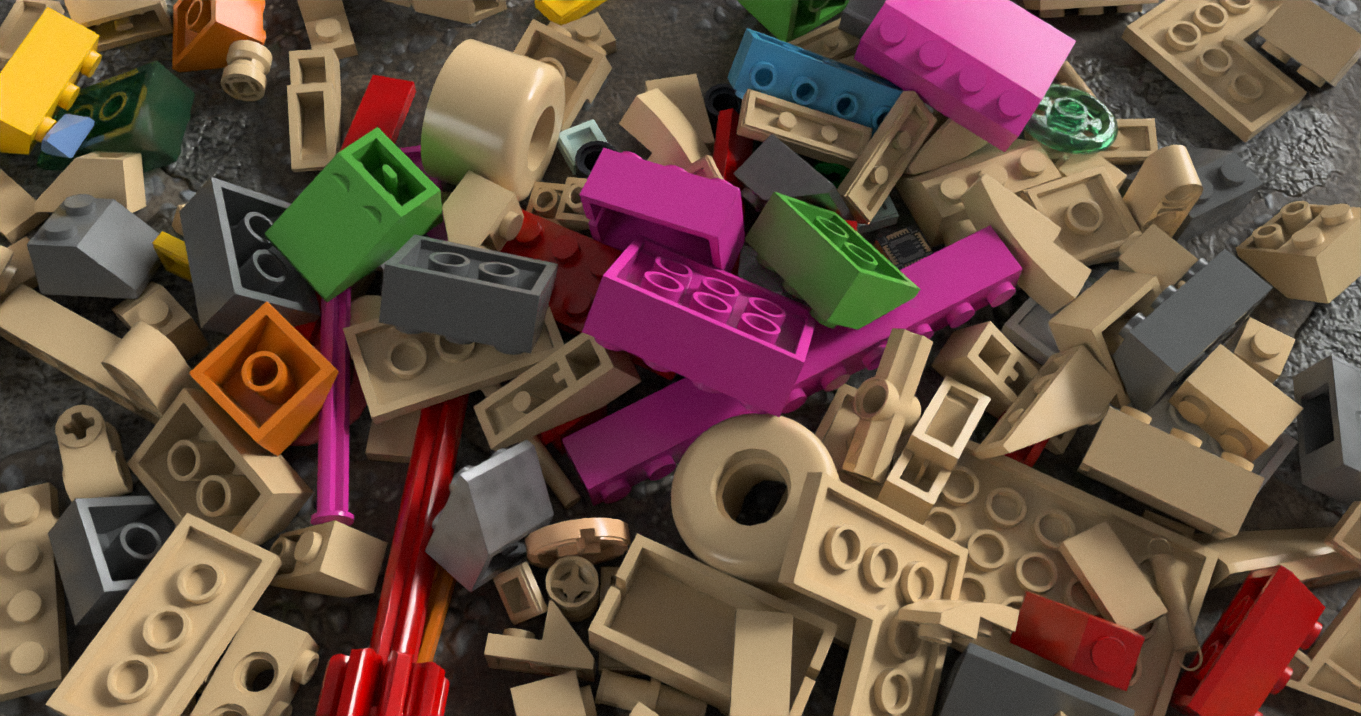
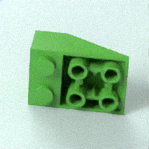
M377 127L338 152L264 234L272 245L327 303L389 260L414 234L423 236L442 223L441 190Z

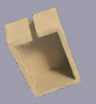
M1123 405L1119 411L1110 407L1077 472L1218 540L1237 536L1265 479L1251 472L1254 464L1229 452H1222L1221 457L1200 448L1202 440L1185 431L1172 428L1170 434L1155 428L1149 425L1152 418L1135 408Z

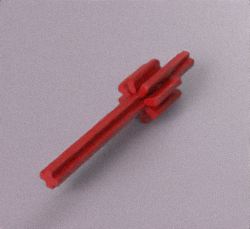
M469 393L421 409L370 646L363 649H351L350 656L336 654L330 658L327 663L315 716H444L450 685L449 680L445 677V670L434 662L417 663L436 567V561L425 550L434 532L432 523L438 513L445 508L449 499V485L454 475Z

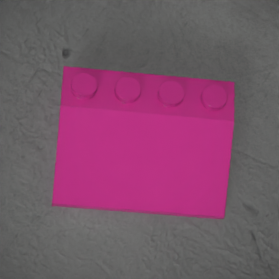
M886 0L860 39L854 60L901 89L915 91L924 103L1005 152L1018 138L1038 107L1076 40L1010 0Z
M639 234L603 275L582 332L594 337L595 341L606 349L613 351L625 350L643 358V362L652 369L661 372L673 371L691 379V382L703 391L709 393L721 392L738 399L741 405L751 412L757 414L770 413L780 417L804 365L817 320L811 316L810 310L812 308Z

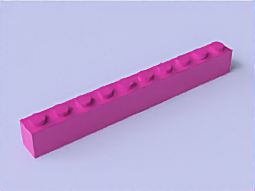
M991 225L901 269L900 271L921 289L915 298L858 330L840 325L833 329L816 321L804 365L782 413L786 414L798 409L806 402L807 397L822 389L825 392H830L841 387L848 381L850 375L865 367L867 370L878 368L892 328L905 329L930 339L934 332L948 325L951 328H956L964 324L975 314V311L989 304L991 307H997L1005 303L1015 294V287L1023 268ZM685 377L563 438L562 442L567 456L593 506L603 501L609 504L624 498L630 493L632 486L648 478L651 481H655L670 474L694 440L713 425L734 416L754 412L743 407L738 399L724 393H709L697 388L691 382V379Z

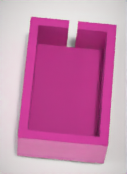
M603 148L579 194L586 218L590 219L588 225L592 238L622 252L640 234L731 273L745 242L740 188L720 178L708 179L688 173L676 165L664 166L643 160L632 152L624 151L620 153Z

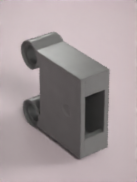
M1331 354L1293 376L1295 402L1304 408L1296 417L1302 484L1312 491L1320 492L1351 506L1354 501H1361V369Z

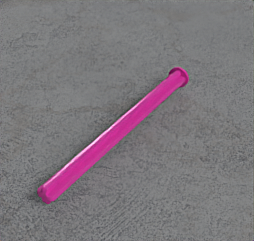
M351 286L326 303L323 298L321 302L320 353L339 372L319 412L317 513L311 515V524L313 526L331 521H338L347 526L354 523V515L348 512L350 350L343 328L350 326Z

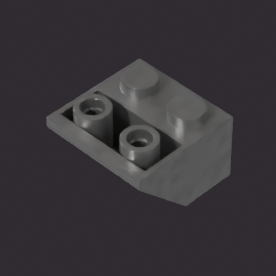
M525 440L507 450L501 448L488 460L475 467L468 465L454 476L449 485L451 494L445 508L438 513L432 523L434 532L425 552L470 592L527 556L525 538L531 532L548 526L554 516L535 446L530 441Z

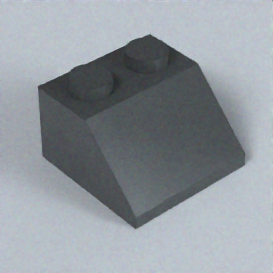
M1187 147L1204 190L1173 235L1172 239L1177 243L1181 244L1240 215L1263 185L1234 151ZM1139 170L1127 175L1121 185L1125 192H1127Z
M88 194L67 197L27 243L41 294L138 299L162 264L152 244L159 235L157 231L115 199L94 198Z
M152 495L75 498L48 532L75 626L106 622L177 527Z

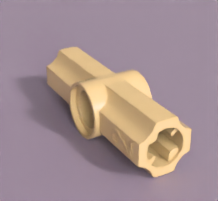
M892 328L875 377L864 381L855 394L853 406L856 415L860 419L841 472L871 484L883 485L899 437L910 433L920 419L921 405L914 395L933 341L923 335L905 329Z

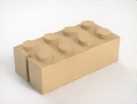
M637 533L615 576L616 588L610 586L588 629L590 648L729 714L736 610L746 609L793 614L789 716H802L816 682L815 679L821 670L839 625Z

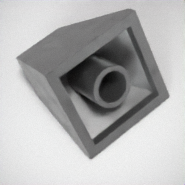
M773 134L734 172L735 177L744 187L741 191V197L757 212H760L765 207L773 192H777L834 211L844 220L855 221L836 187Z

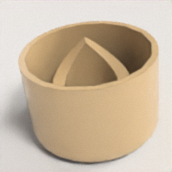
M474 39L463 41L453 50L444 63L427 104L421 134V159L425 172L432 178L457 186L468 170L515 193L518 202L525 200L531 194L534 182L542 180L557 145L565 110V86L561 74L549 64Z
M769 413L742 414L725 419L704 431L683 454L676 468L671 488L673 519L681 538L699 562L782 600H786L803 594L778 583V578L807 472H824L839 481L840 478L827 448L803 425L784 416L777 417ZM763 480L780 481L787 485V502L779 514L765 523L753 526L741 525L736 522V518L741 512L744 498L754 485Z

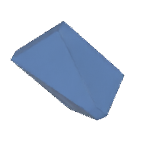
M65 114L45 135L42 140L41 150L46 154L72 158L93 128L95 121L89 117Z

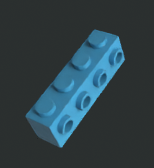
M746 28L727 77L733 89L736 90L735 95L743 99L745 92L749 88L873 128L871 138L901 93L905 91L885 78Z

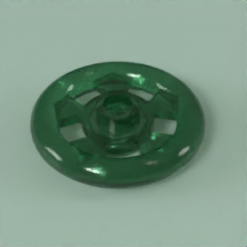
M1051 84L1036 108L1037 110L1044 111V116L1037 115L1034 112L1023 128L1030 136L1048 147L1079 155L1096 154L1108 149L1115 142L1118 135L1116 118L1105 104L1087 92L1061 84ZM1088 114H1089L1093 119H1088V118H1087ZM1085 130H1088L1089 132L1094 134V136L1087 137L1083 133L1085 132Z

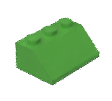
M773 192L744 239L758 253L757 261L765 268L778 273L784 279L782 286L793 296L805 300L812 307L810 310L811 316L829 328L834 329L837 325L858 330L915 298L921 290L836 212L777 192Z

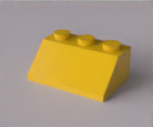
M49 7L46 8L0 72L1 153L29 155L37 142L42 143L45 135L57 123L54 117L60 108L68 111L75 102L80 91V87L76 85L81 77L85 75L90 78L96 71L102 55L97 53L98 34Z

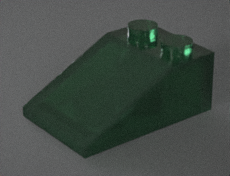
M157 60L80 89L71 108L68 111L60 108L54 120L58 122L65 114L89 117L95 121L93 128L72 158L46 154L41 150L36 165L43 170L64 171L75 158L95 151L141 153L143 173L177 162V158L181 153L185 129L191 117L190 111L195 93Z

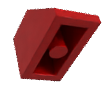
M1025 591L1019 608L1016 632H1011L1008 642L1068 670L1127 691L1145 637L1130 628Z

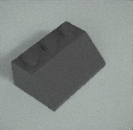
M210 177L179 211L201 328L230 335L266 301L293 327L315 322L321 317L315 290L264 234L291 203Z
M414 234L384 264L379 323L394 325L398 331L407 334L428 332L443 335L446 340L455 344L477 342L491 345L497 351L504 354L518 355L523 352L531 354L542 332L558 264Z
M1226 249L1210 262L1204 258L1199 259L1182 277V280L1185 282L1183 286L1179 289L1172 284L1168 286L1151 304L1150 307L1154 309L1152 313L1147 317L1141 312L1137 313L1120 330L1119 335L1124 340L1114 353L1113 358L1133 408L1147 414L1201 365L1220 344L1223 345L1273 288Z
M969 642L941 682L932 716H1054L1059 710L1067 716H1134L1135 710Z

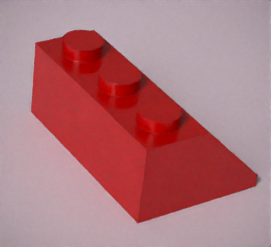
M1282 565L1251 571L1201 645L1202 665L1197 670H1185L1175 684L1169 705L1185 716H1263L1258 711L1269 693L1277 695L1288 683L1293 673V669L1288 664L1300 648L1304 651L1309 648L1320 634L1323 625L1317 620L1326 607L1292 571ZM1198 651L1187 668H1194L1199 664L1200 656Z

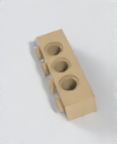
M251 610L234 636L190 716H291L292 705L290 703L300 684H307L315 673L319 662V654L317 652L320 646L309 633ZM273 669L274 678L271 684L262 691L253 692L252 685L256 676L262 671Z

